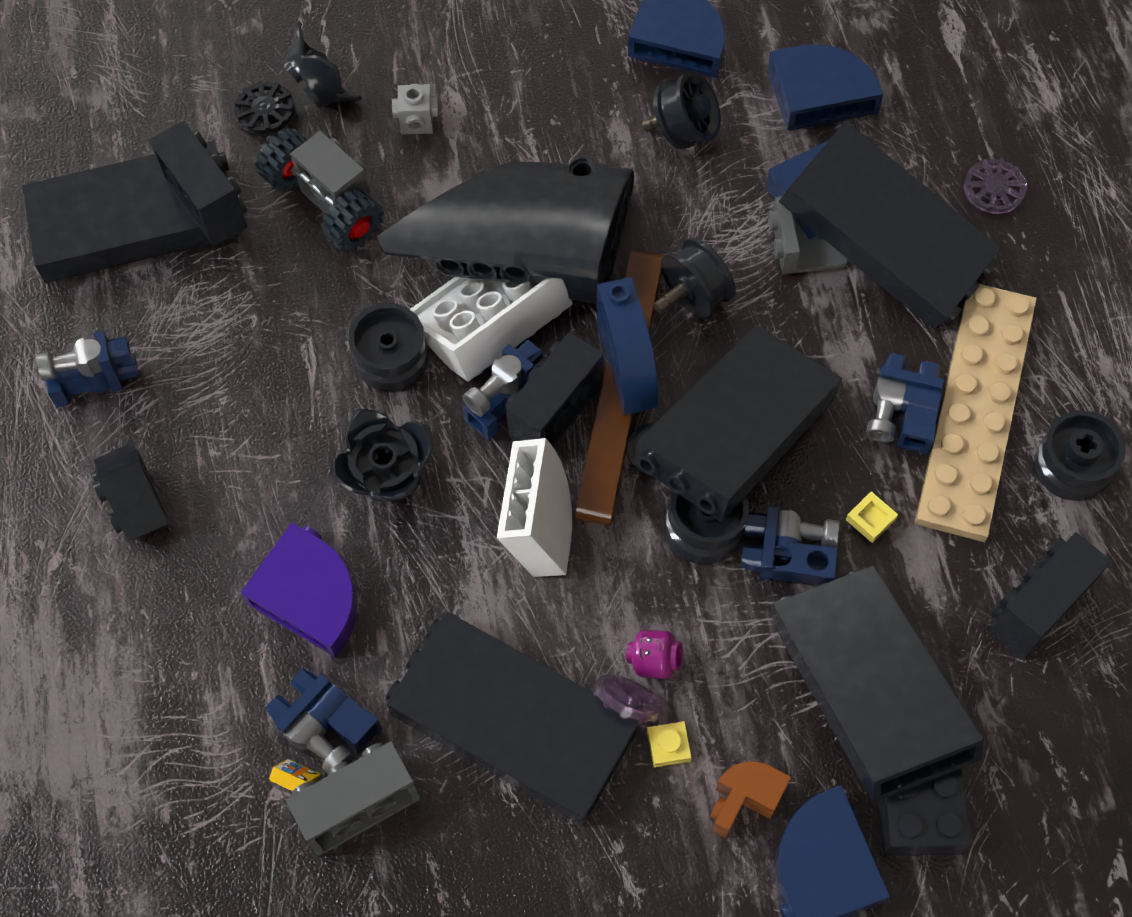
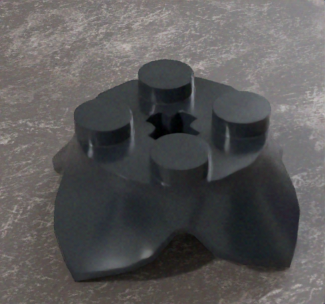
M296 23L291 47L285 56L286 61L282 64L297 83L302 80L306 82L307 86L303 90L318 108L322 105L327 107L338 102L360 101L362 99L361 95L351 94L341 86L338 66L329 62L326 54L308 46L303 38L302 23Z
M358 408L347 425L345 435L347 450L345 453L337 455L333 461L332 477L348 491L367 495L374 501H395L406 498L420 485L422 470L430 458L432 452L431 428L414 421H408L401 426H396L388 416L379 411ZM387 458V461H390V463L380 465L379 460Z

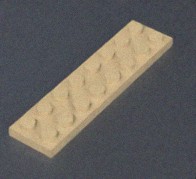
M978 284L980 286L974 294L964 301L914 524L985 542L989 534L1036 297Z

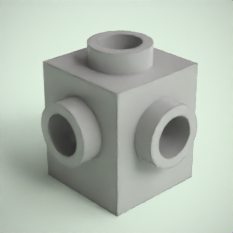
M430 84L398 85V98L392 99L393 118H399L401 135L433 134V117H438L437 97H431Z

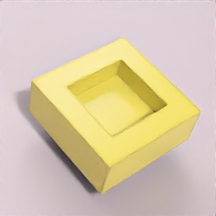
M870 492L848 513L846 521L873 543L897 519L898 514L873 492Z
M684 721L647 727L654 768L691 762V753Z

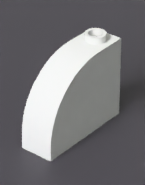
M546 438L514 441L497 539L533 577L566 575L572 536V506L563 465L556 451Z

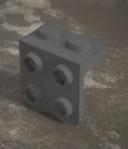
M782 196L775 197L773 210L768 211V225L770 231L774 230V255L776 259L780 260L782 275L838 269L846 266L847 258L824 239L820 240L818 236L809 239L793 218L792 213L779 203Z

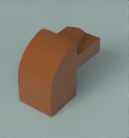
M756 761L742 762L729 768L717 783L716 791L728 798L725 799L720 796L710 815L711 818L716 820L712 831L726 838L742 805L771 819L791 777L767 764Z

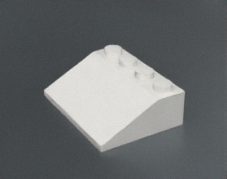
M530 275L526 283L514 284L454 277L410 310L418 316L423 325L426 344L453 372L469 382L492 365L495 359H500L502 357V350L508 344L516 347L525 339L533 336L537 330L552 319L557 318L564 310L570 307L572 301L568 298L567 289L560 278Z

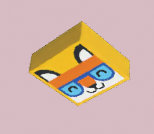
M286 759L273 767L269 779L271 782L293 791L303 783L309 781L318 782L321 774L290 759Z

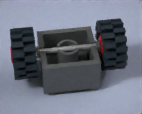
M286 128L285 132L283 130L278 131V137L272 135L269 138L271 142L268 145L264 143L261 147L264 151L258 152L257 158L259 160L255 162L257 173L275 190L283 192L284 189L286 191L291 190L292 185L294 187L299 185L301 192L325 213L323 217L325 222L321 223L322 233L341 251L348 253L350 250L352 252L356 251L357 246L361 248L365 245L364 241L366 239L370 241L373 238L371 235L373 231L377 232L380 228L377 224L382 223L383 218L381 216L384 215V211L369 195L371 190L365 177L367 171L362 162L356 157L351 158L348 156L338 140L328 138L321 130L308 140L296 129L292 130L291 128Z

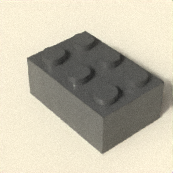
M391 741L385 745L380 742L368 747L362 753L363 757L350 764L342 762L332 767L327 772V777L316 783L309 781L299 785L292 791L293 796L285 799L306 842L318 857L420 800L413 780Z

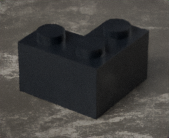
M134 442L94 459L96 471L91 473L94 480L93 487L101 503L108 500L113 510L108 516L116 533L123 531L129 542L169 524L166 512L153 488L147 468Z

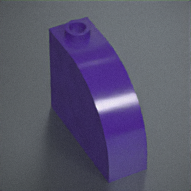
M291 522L240 593L247 605L337 658L349 640L356 622L357 598L353 582L341 557L332 547L321 540L322 536L309 526H304L302 529Z

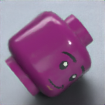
M641 630L637 633L634 642H628L626 649L627 663L632 664L635 674L639 677L669 679L675 671L681 669L683 661L682 642L677 641L675 635L669 631Z

